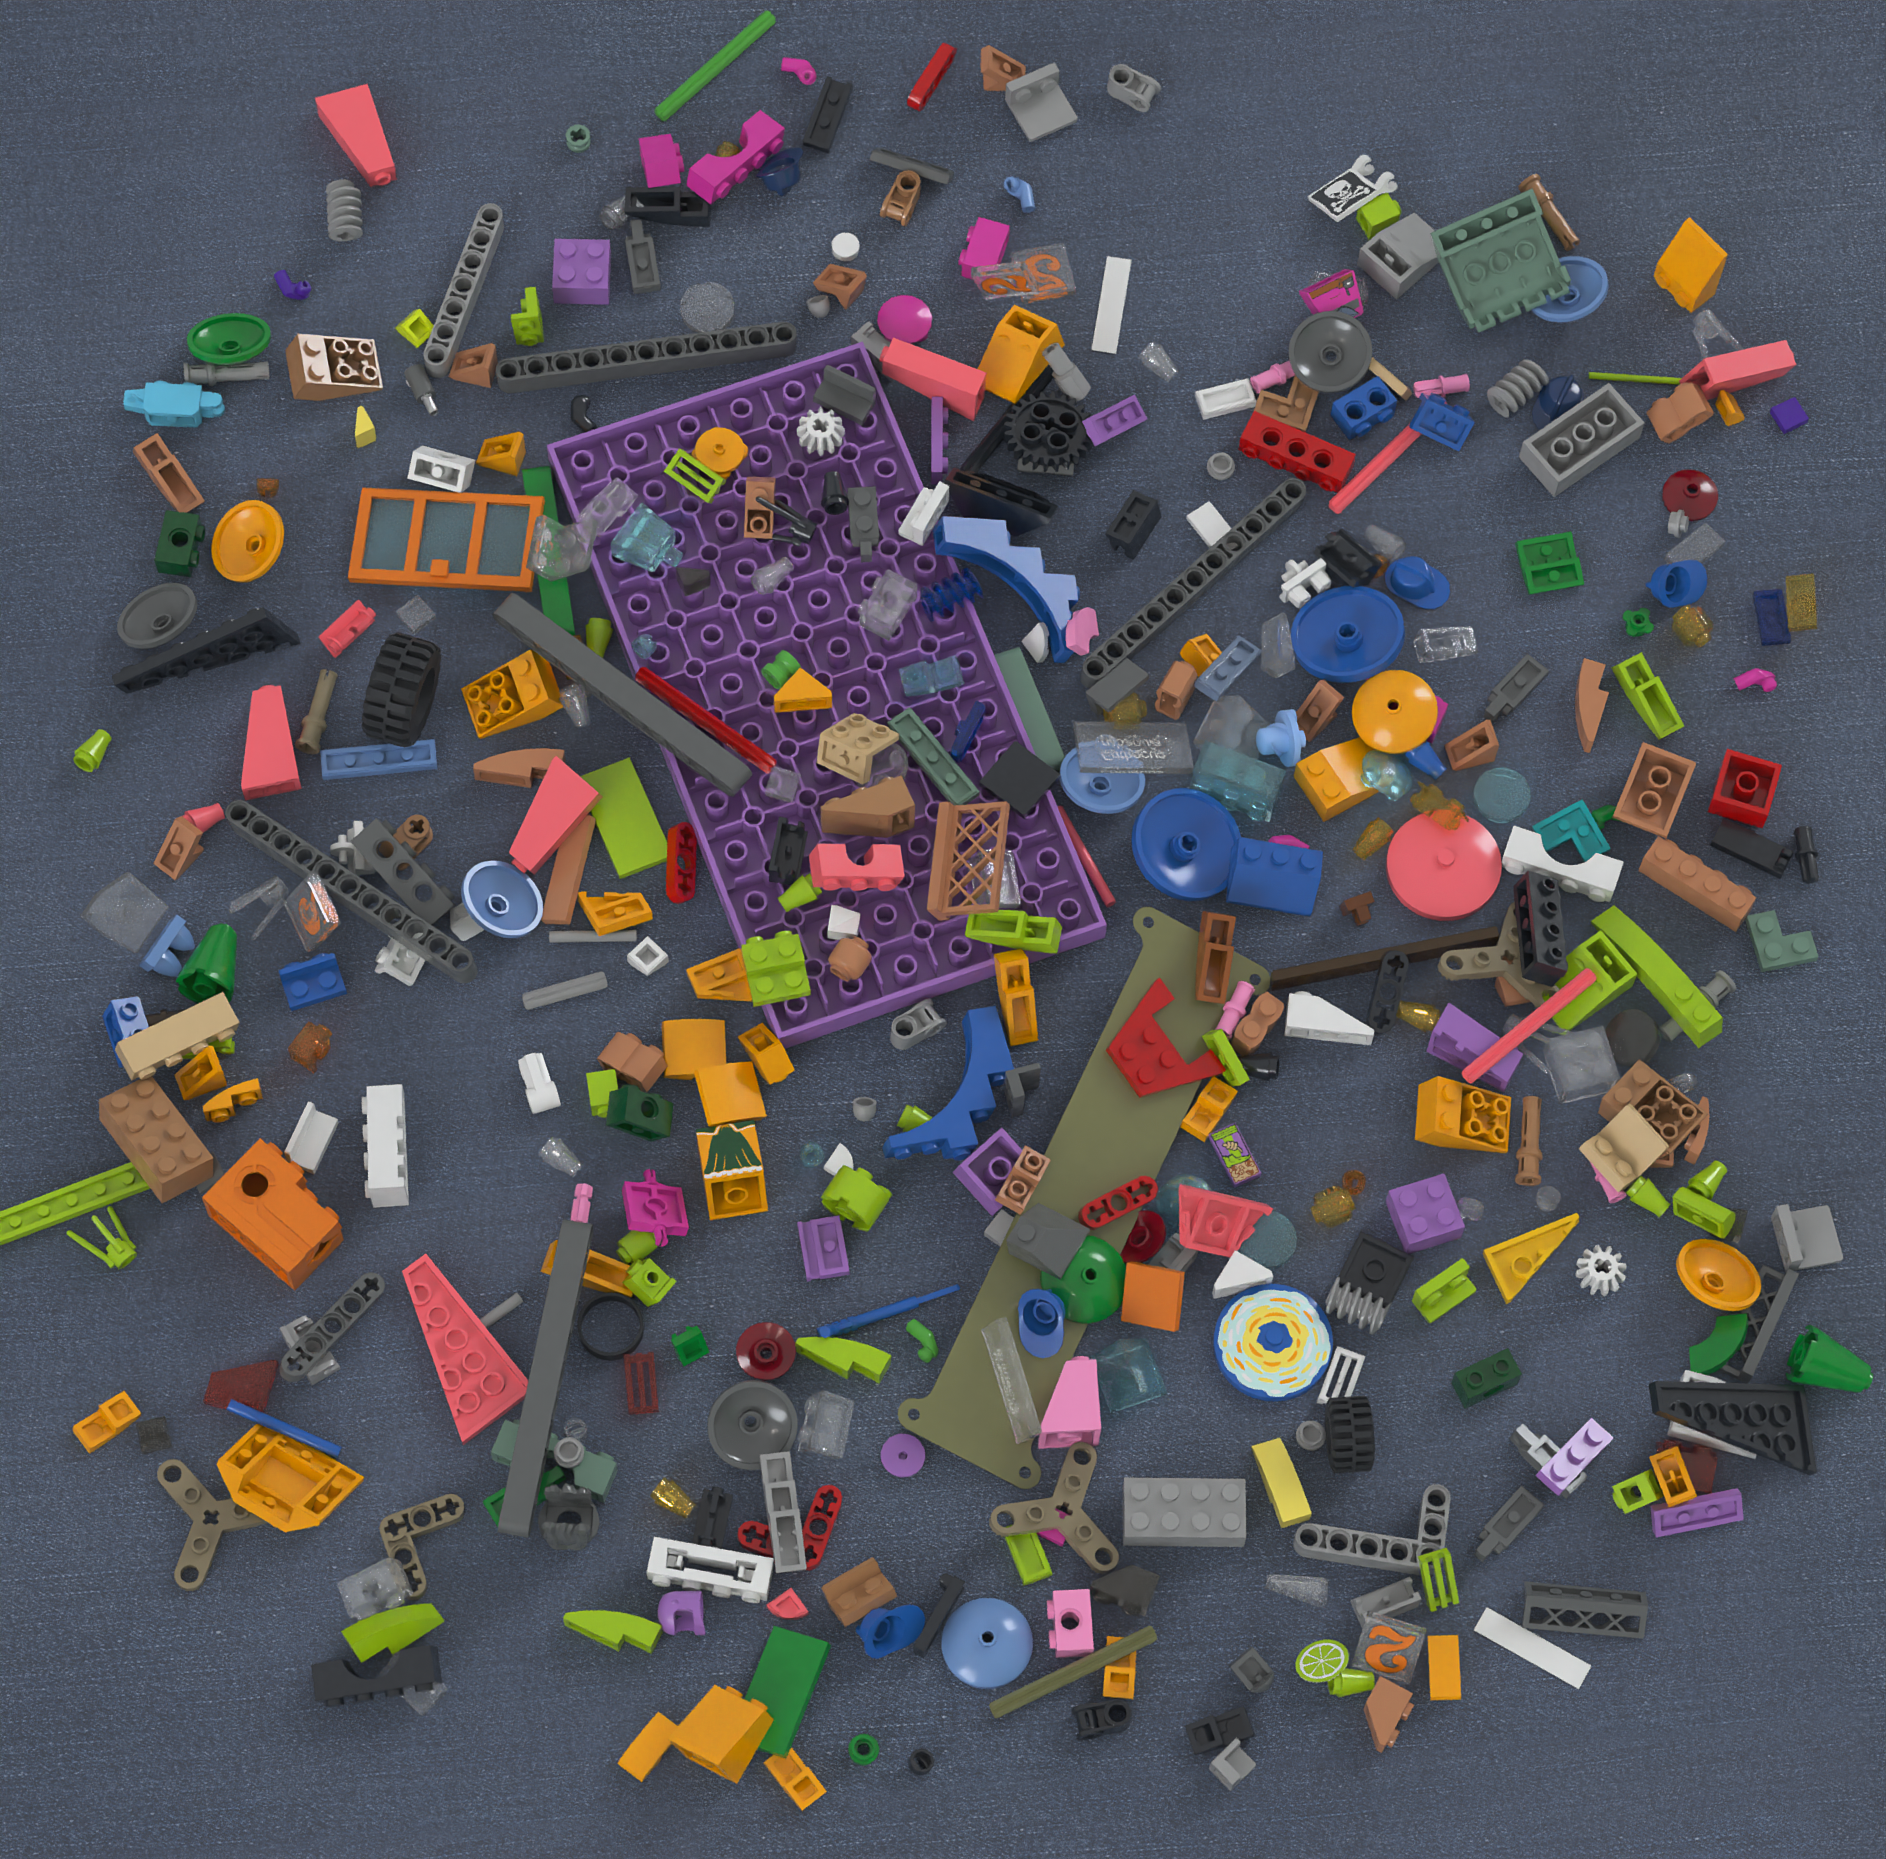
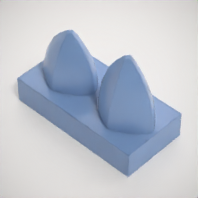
M175 915L169 920L140 962L139 966L147 972L153 969L162 975L178 976L182 969L181 964L176 956L167 948L171 947L181 951L193 950L195 948L193 937L184 926L186 920L179 915Z

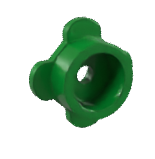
M1640 608L1639 611L1634 612L1627 610L1623 613L1622 618L1626 621L1625 626L1628 635L1642 636L1653 631L1654 625L1650 623V611L1647 608Z

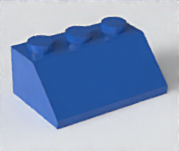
M1239 837L1230 850L1226 902L1310 917L1321 879L1323 851Z

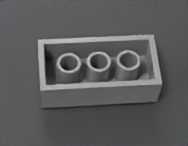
M1608 383L1526 439L1522 444L1519 458L1552 496L1555 497L1638 440L1644 427V421L1613 386Z
M1124 1478L1122 1487L1123 1546L1244 1547L1246 1541L1245 1479Z

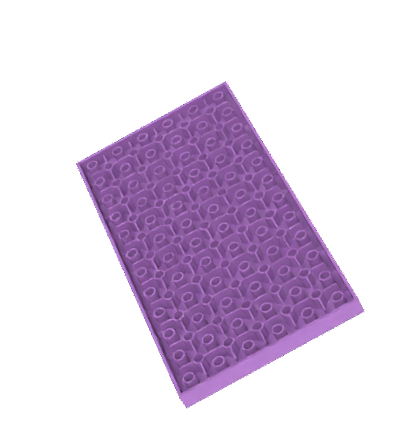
M860 342L548 444L547 452L550 466L635 683L742 761L753 774L737 794L731 797L660 745L738 948L741 949V945L746 944V940L751 937L761 936L763 940L775 938V934L781 931H791L792 935L799 933L811 995L761 1005L771 1032L780 1040L784 1049L996 976L994 954L1016 950L1015 948L999 946L966 937L965 930L969 914L952 915L949 920L939 921L927 910L939 802H948V800L902 744L896 741L873 755L870 781L863 785L817 763L820 733L839 721L856 713L864 715L875 723L887 726L888 721L911 707L980 791L979 796L968 804L1000 802L980 787L979 781L1015 741L1036 756L954 558L936 554L933 529L923 546L899 535V528L924 487L864 343ZM826 365H829L875 387L876 404L863 425L834 412V417L842 419L841 426L845 428V435L841 437V446H834L833 454L824 450L823 455L820 456L818 450L809 454L807 446L801 447L799 443L800 437L797 436V428L800 426V418L807 417L809 409L815 414L818 413L820 407L824 413L830 411L813 402V396L824 379V368ZM714 427L727 428L740 436L743 443L748 447V455L731 472L729 478L725 479L727 481L724 485H721L719 493L715 494L713 502L709 504L666 474L664 470L679 448L692 456L696 442L704 432ZM683 457L680 459V462L714 485L716 482L714 479ZM677 466L674 468L675 472L708 494L710 491L708 488ZM831 471L840 473L846 493L847 488L876 486L879 542L878 546H872V562H861L860 547H853V544H851L848 506L847 510L839 515H830L821 506L824 475ZM748 476L776 478L775 500L782 501L802 516L817 524L816 531L808 545L802 542L800 547H797L791 543L768 539L744 538L745 495ZM774 512L773 534L792 537L793 534L788 533L792 522ZM642 518L648 521L642 531V536L650 523L655 527L649 538L650 545L660 547L668 541L673 543L667 553L661 557L662 560L654 570L649 569L652 555L645 551H639L631 561L623 559L634 548L633 546L622 557L615 555L622 544L631 536V533ZM781 650L789 652L804 671L831 690L832 708L775 713L774 695L779 690L765 679L761 669L766 664L773 663L775 656ZM641 667L651 670L775 758L777 761L776 767L769 774L763 772L635 680L637 671ZM902 775L915 804L914 828L888 838L822 832L821 806L826 801L835 797L844 798L861 787L870 788L886 777L896 778ZM1049 790L1025 819L1011 809L1009 810L998 910L1025 911L1028 916L1056 917L1062 926L1057 952L1059 954L1105 938L1107 924L1051 790ZM993 811L985 819L990 827L999 819L1000 811ZM973 813L962 814L961 826L965 829L976 816ZM779 817H785L789 821L788 824L797 826L798 822L801 821L805 824V831H808L800 876L803 875L805 877L809 873L811 874L809 854L817 844H845L848 858L854 864L861 866L865 865L864 855L873 844L900 845L905 877L896 888L890 891H880L878 888H867L861 891H853L851 888H839L828 891L820 887L822 893L817 896V900L786 912L777 898L791 885L769 882V866ZM981 823L970 835L977 841L988 828ZM993 835L981 847L989 853L996 846L997 838ZM968 837L958 845V853L960 855L964 854L973 845V842ZM978 849L967 862L974 868L985 855ZM989 862L978 874L986 880L993 873L994 865ZM963 864L955 872V880L959 882L971 870ZM975 876L964 889L971 894L982 882ZM986 889L975 901L979 905L990 904L991 892ZM960 891L952 899L951 907L959 906L967 896ZM831 905H837L861 914L857 937L869 945L867 950L870 952L872 960L862 976L857 980L850 979L847 982L838 978L830 971L831 965L828 958L840 941L828 939ZM1023 950L1028 957L1029 964L1056 955L1055 953Z

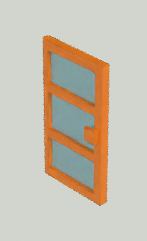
M363 487L360 496L348 580L350 583L532 592L545 498L544 496Z

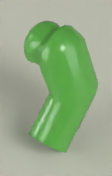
M912 1319L907 1324L906 1331L921 1342L923 1347L918 1350L919 1358L923 1362L929 1363L932 1358L937 1357L939 1352L932 1331L919 1321Z

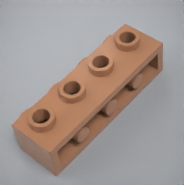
M1659 836L1643 857L1638 870L1735 932H1737L1750 913L1757 898L1753 896L1748 888L1742 885L1737 886L1729 881L1727 876L1721 871L1710 869L1697 856L1686 854L1679 849L1676 843L1669 839L1664 840Z

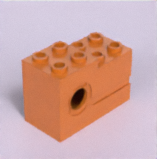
M260 1138L202 1199L208 1216L295 1291L344 1241L341 1231L342 1226L338 1221L340 1219L339 1216L330 1207L327 1206L324 1209L316 1202L318 1198L306 1186L307 1180L303 1176L304 1170L293 1160L288 1163L281 1157L283 1153L274 1143L269 1142L266 1144Z

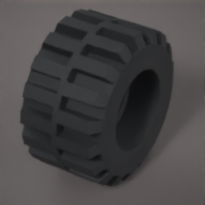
M1366 1396L1329 1398L1325 1407V1431L1328 1460L1334 1473L1371 1471L1375 1460V1438L1370 1402Z

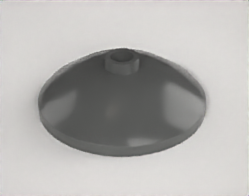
M1325 311L1314 314L1305 319L1296 328L1289 344L1290 365L1297 378L1304 385L1315 391L1337 393L1347 390L1356 385L1365 376L1372 360L1370 336L1357 319L1346 313ZM1329 354L1336 355L1334 361H1328L1326 357Z
M165 583L152 587L135 597L122 611L117 624L118 634L126 645L133 648L150 649L167 644L181 635L191 624L197 611V598L188 586L180 583Z
M758 1380L742 1381L724 1390L711 1406L707 1420L708 1437L715 1452L726 1463L744 1470L761 1469L759 1455L789 1451L795 1441L798 1428L796 1411L788 1396L773 1384ZM748 1416L755 1417V1422L751 1425L745 1424V1419Z

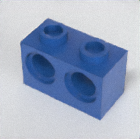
M1376 376L1334 401L1330 416L1346 437L1351 440L1357 435L1358 437L1366 435L1379 422L1385 423L1389 421L1395 414L1397 399L1380 377ZM1378 401L1382 403V405L1377 406L1372 404L1371 402ZM1348 415H1357L1359 419H1352Z

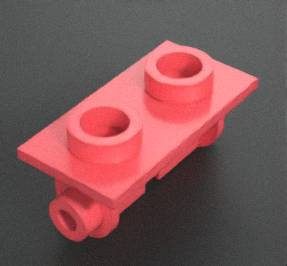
M358 599L318 638L331 655L336 658L375 621L376 613L369 607L366 609Z

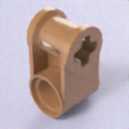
M910 170L899 173L889 194L884 199L880 210V217L885 218L887 216L900 221L902 226L908 225L921 194L920 177L917 173ZM906 185H910V186H913L914 188H913V189H910V190H906V189H904V188H902V187H904V186H906Z
M418 814L407 818L396 830L397 833L393 835L401 844L406 841L417 853L413 856L414 859L433 840V831L430 828L429 821L426 817ZM416 829H418L419 831H422V830H423V832L420 834V833L417 832V831L414 832V830H416ZM385 841L380 845L379 852L386 858H389L394 852V847L390 842ZM403 863V864H401V865L399 866L398 869H399L400 871H401V870H404V869H406L410 864H408V863Z

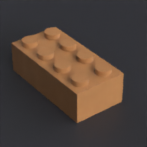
M152 1076L144 1080L139 1079L99 1099V1120L161 1203L213 1177L212 1155Z

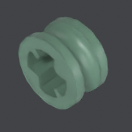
M580 124L573 125L567 130L566 143L571 151L579 153L589 148L591 144L590 132L585 126ZM580 135L583 136V140L579 139L577 140V142H575L573 139V137L578 138Z

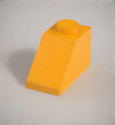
M763 1023L738 1036L751 1061L769 1085L784 1080L788 1074L795 1071L782 1043Z

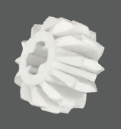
M821 407L816 414L809 409L807 417L800 418V426L797 428V436L800 437L799 443L801 447L807 446L809 454L818 450L820 456L823 455L824 450L833 454L834 446L840 447L842 444L841 437L845 435V428L841 426L842 419L834 417L832 409L824 413Z
M1599 1245L1594 1247L1593 1252L1586 1249L1583 1252L1584 1258H1579L1576 1263L1580 1268L1575 1273L1576 1277L1583 1278L1580 1286L1585 1288L1590 1285L1591 1295H1594L1597 1289H1600L1603 1296L1608 1294L1609 1289L1616 1292L1619 1289L1618 1283H1623L1626 1278L1622 1273L1626 1270V1264L1619 1262L1622 1255L1617 1253L1612 1256L1610 1254L1612 1251L1611 1246H1608L1605 1252H1602ZM1596 1268H1597L1598 1270H1601L1602 1268H1604V1269L1606 1270V1273H1605L1604 1271H1601V1272L1598 1273V1272L1596 1271Z

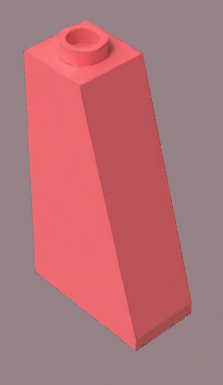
M368 84L315 98L320 119L369 186H382L397 180L395 166Z
M894 337L889 347L884 346L879 359L880 362H883L882 374L930 399L932 397H943V406L948 407L967 419L975 420L984 400L986 372Z
M1787 340L1704 358L1681 378L1679 383L1692 382L1699 385L1706 399L1710 400L1718 397L1719 392L1723 389L1728 393H1732L1784 376L1796 365Z
M265 685L260 687L259 690L252 691L241 780L245 800L302 789L281 685Z
M557 756L551 761L509 851L515 858L511 863L524 874L529 870L535 875L603 797Z

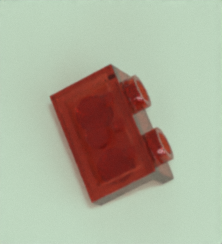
M1664 1439V1443L1656 1442V1454L1677 1446L1694 1489L1711 1493L1718 1460L1716 1453L1711 1452V1447L1695 1444L1693 1448L1683 1447L1682 1442L1672 1439Z

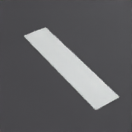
M1107 256L1091 350L1116 354L1131 260Z
M1487 1607L1474 1631L1578 1689L1591 1668V1665Z

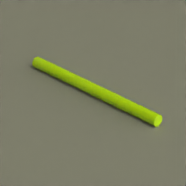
M1589 372L1588 379L1680 385L1679 380L1681 379Z

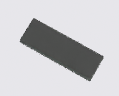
M880 147L874 149L870 157L871 161L903 171H914L919 176L944 184L952 182L955 173L953 170Z

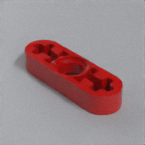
M944 42L940 45L913 87L907 100V106L919 112L923 110L951 66L957 51L955 47Z
M681 822L668 830L666 894L675 904L686 902L692 899L695 894L697 838L692 825L688 822ZM678 856L684 860L685 870L678 865Z
M1140 1176L1098 1197L1080 1209L1078 1214L1080 1224L1090 1230H1096L1149 1203L1158 1193L1157 1183L1149 1176ZM1140 1185L1142 1187L1148 1186L1149 1191L1146 1195L1140 1194L1132 1199L1131 1193L1138 1190ZM1119 1195L1124 1198L1126 1203L1124 1210L1118 1211L1112 1207V1196ZM1104 1207L1106 1212L1097 1217L1096 1221L1087 1218L1090 1210L1096 1212Z

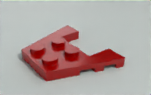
M1161 978L1152 983L1150 989L1106 1048V1052L1139 1098L1187 1083H1194L1212 1076L1215 1077L1226 1071L1212 1049L1187 1065L1152 1017L1153 1014L1175 999Z

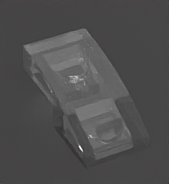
M617 477L583 509L577 519L596 536L601 537L617 516L622 517L639 495Z

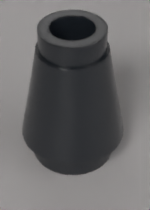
M831 471L824 475L821 506L830 515L842 514L847 510L849 499L840 473Z
M1272 1052L1237 1056L1248 1076L1265 1081L1278 1078L1279 1056H1273Z

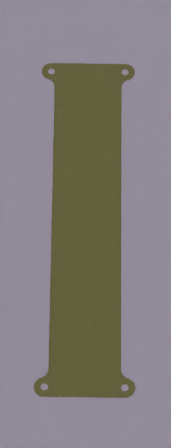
M1152 907L1140 908L1133 917V926L1142 938V950L1044 1154L1045 1157L1051 1159L1048 1167L1021 1215L1016 1213L931 1393L920 1399H906L898 1409V1419L904 1428L1021 1489H1030L1040 1480L1041 1469L1032 1456L1031 1445L1043 1421L1065 1362L1071 1361L1088 1324L1075 1323L1064 1318L1063 1344L1060 1350L1051 1357L1039 1358L1033 1356L1025 1349L1019 1334L1018 1304L1021 1296L1028 1290H1042L1040 1282L1041 1270L1009 1254L1006 1240L1020 1217L1037 1203L1080 1224L1078 1214L1080 1209L1087 1203L1140 1176H1149L1154 1180L1156 1179L1202 1080L1139 1098L1106 1052V1048L1150 989L1152 983L1161 978L1175 998L1168 1005L1153 1014L1152 1017L1187 1065L1209 1051L1202 1035L1210 1030H1215L1224 1013L1223 1007L1225 1004L1195 1000L1199 932ZM1145 917L1153 919L1154 925L1151 928L1143 925ZM1233 952L1225 1003L1230 1001L1239 981L1247 982L1254 987L1255 991L1252 995H1261L1266 992L1270 986V976L1267 970L1246 957ZM1252 974H1257L1260 977L1258 985L1251 984L1250 976ZM1140 1185L1138 1190L1131 1193L1132 1199L1140 1194L1146 1195L1149 1191L1148 1186L1142 1187ZM1114 1195L1111 1198V1205L1115 1210H1124L1126 1203L1123 1197ZM1143 1206L1096 1230H1090L1088 1235L1103 1239L1121 1254L1139 1216L1138 1212L1141 1211ZM1104 1207L1096 1212L1090 1210L1087 1218L1096 1221V1218L1106 1211ZM1086 1271L1085 1275L1087 1279L1093 1280V1273L1091 1271ZM914 1408L919 1411L920 1416L917 1420H911L908 1417L910 1409ZM1022 1467H1028L1031 1471V1475L1026 1479L1022 1478L1019 1474V1470Z

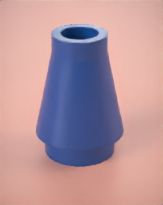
M1428 741L1405 754L1409 759L1408 763L1428 774L1435 781L1447 769Z

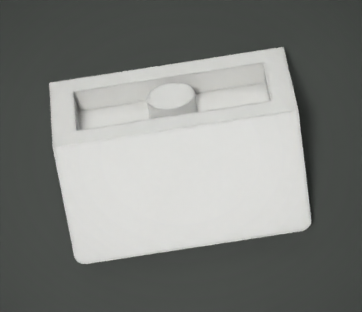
M308 1101L285 1149L286 1161L290 1163L293 1160L304 1171L315 1174L338 1126V1119L316 1111L314 1103Z

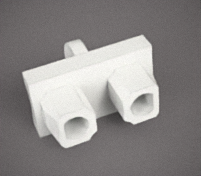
M1320 558L1309 567L1304 560L1299 564L1293 560L1286 562L1287 572L1281 576L1285 583L1281 585L1283 593L1280 594L1279 598L1284 603L1290 600L1291 603L1300 609L1311 599V595L1306 591L1307 587L1312 585L1319 594L1329 589L1332 581L1325 572L1326 563L1323 559Z
M354 821L353 828L347 831V836L339 835L338 843L330 846V853L333 856L339 857V864L348 863V870L358 877L361 874H374L376 872L373 866L350 842L364 829L363 821Z

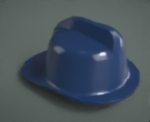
M795 147L773 155L763 164L756 177L762 179L769 191H777L780 196H785L790 192L792 186L800 180L799 161L803 155V150Z
M1573 375L1550 379L1549 383L1542 387L1532 410L1533 422L1538 430H1541L1585 399L1583 390L1577 381L1574 380Z

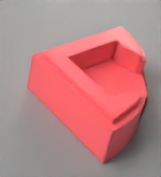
M792 1588L766 1605V1608L772 1614L786 1620L800 1619L809 1614V1611Z

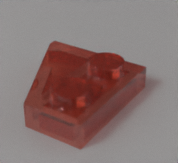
M270 1360L213 1372L203 1399L204 1404L227 1410L229 1402L233 1399L264 1413L279 1365L278 1361Z

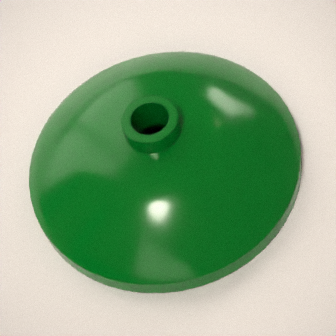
M241 313L221 314L207 318L196 324L187 335L188 349L195 357L218 365H234L253 359L262 353L271 341L270 328L265 321L256 316Z
M1088 1235L1061 1280L1041 1270L1042 1290H1052V1293L1063 1301L1065 1319L1081 1324L1099 1322L1112 1315L1123 1302L1126 1266L1122 1257L1112 1245L1103 1239ZM1086 1271H1091L1093 1273V1280L1087 1279L1085 1275Z

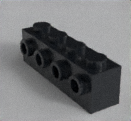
M1528 870L1513 886L1522 978L1553 987L1560 978L1565 976L1568 970L1565 952L1566 940L1563 933V916L1560 905L1561 894L1559 893L1557 879Z

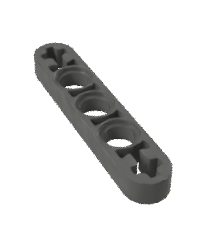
M369 1272L362 1275L284 1355L279 1367V1372L283 1379L288 1382L302 1380L381 1298L385 1289V1282L379 1274ZM375 1284V1290L371 1289L363 1298L362 1294L366 1285ZM347 1301H354L359 1305L360 1310L357 1313H349L344 1309L343 1304ZM327 1321H335L340 1325L341 1330L337 1333H330L325 1329L324 1324ZM316 1341L320 1344L321 1351L311 1353L306 1349L305 1343ZM301 1356L303 1360L298 1370L290 1371L288 1369L289 1364H295Z

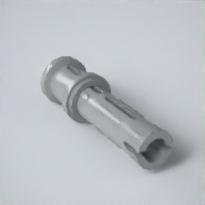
M268 361L234 365H215L208 362L203 365L184 363L185 382L195 383L196 385L208 384L210 387L216 385L217 382L268 380L269 365Z
M1719 970L1715 973V978L1711 982L1698 989L1712 1006L1716 1008L1719 1005L1718 1001L1727 993H1733L1736 990V985L1725 972ZM1670 1018L1658 1028L1660 1035L1669 1042H1672L1683 1031L1673 1018Z

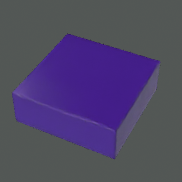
M1795 397L1770 409L1771 416L1783 434L1808 423L1809 420Z

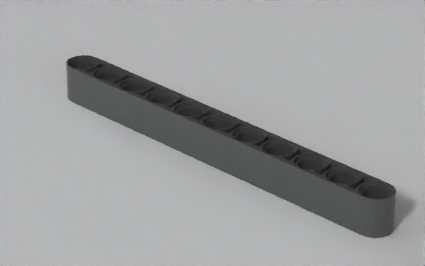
M776 322L506 358L501 360L496 366L497 384L499 389L505 393H518L787 357L792 355L797 349V331L795 326L789 322ZM782 337L789 338L788 341H781L779 339ZM761 341L762 344L754 345L752 342ZM728 344H731V345H734L735 347L729 349V348H725L724 346H725V345H728ZM700 348L707 349L705 352H698L696 350ZM671 352H679V353H680V354L677 355V356H671V355H669ZM646 355L652 356V358L648 360L642 359V357ZM617 359L625 360L623 363L614 362ZM589 363H596V364H598V365H596V366H594V367H588V366H586V365L589 364ZM563 366H567L570 368L566 371L559 370V368ZM535 370L543 371V372H541L540 374H532V373H531V372H533V371H535ZM506 374H513V375H515V376H513V377H511V378H505V377H503V376H505Z
M1290 478L1276 488L1089 655L1083 662L1080 673L1081 683L1085 687L1091 688L1125 658L1131 660L1301 507L1306 494L1305 484L1299 479ZM1286 492H1294L1298 498H1290ZM1273 509L1279 515L1272 516L1266 510ZM1247 527H1255L1259 532L1251 533L1247 530ZM1236 543L1239 550L1232 551L1228 549L1227 544ZM1215 562L1220 568L1213 569L1207 563ZM1193 579L1198 581L1200 585L1194 587L1187 581ZM1175 597L1180 603L1172 604L1167 598ZM1156 615L1160 621L1152 622L1147 616ZM1136 633L1140 636V639L1132 640L1127 634ZM1117 651L1120 657L1113 658L1107 652ZM1094 668L1097 669L1101 674L1098 676H1092L1088 673L1087 670Z
M511 593L492 614L495 621L505 630L727 795L734 797L753 775L751 770L742 761L520 596Z
M236 800L227 806L225 811L226 818L237 835L315 886L316 882H318L321 891L457 982L469 983L476 978L478 967L472 953L468 949L243 800ZM246 815L242 820H237L238 817ZM262 830H268L265 834L258 835ZM290 844L286 849L280 850L283 845ZM306 859H312L309 863L302 864ZM334 873L331 878L324 879L327 874ZM356 888L353 893L345 894L349 889ZM378 903L375 908L368 909L371 904ZM394 918H401L397 923L390 924ZM416 933H423L419 938H412ZM445 947L442 953L435 954L438 948ZM461 963H468L467 966L462 969L457 968L458 965Z
M563 1219L501 1508L498 1533L529 1538L592 1241L593 1224Z

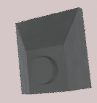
M1037 1203L1025 1212L1016 1223L1006 1240L1009 1254L1061 1280L1088 1236L1090 1229Z

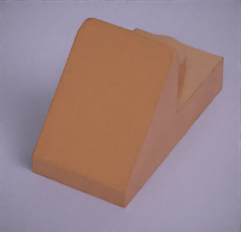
M990 45L982 48L981 73H983L984 90L1006 91V83L1026 75V66Z
M829 264L813 284L818 291L836 295L844 309L847 310L863 292L867 275L863 271Z
M1324 679L1318 681L1296 712L1299 731H1304L1308 742H1311L1337 717L1338 714L1335 710L1344 699Z
M184 817L176 818L153 864L174 880L179 879L202 854L204 848L198 843L203 832Z

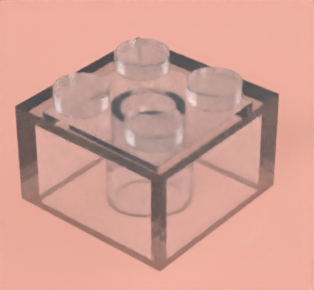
M1604 1026L1547 1039L1543 1053L1559 1104L1607 1093L1620 1080Z

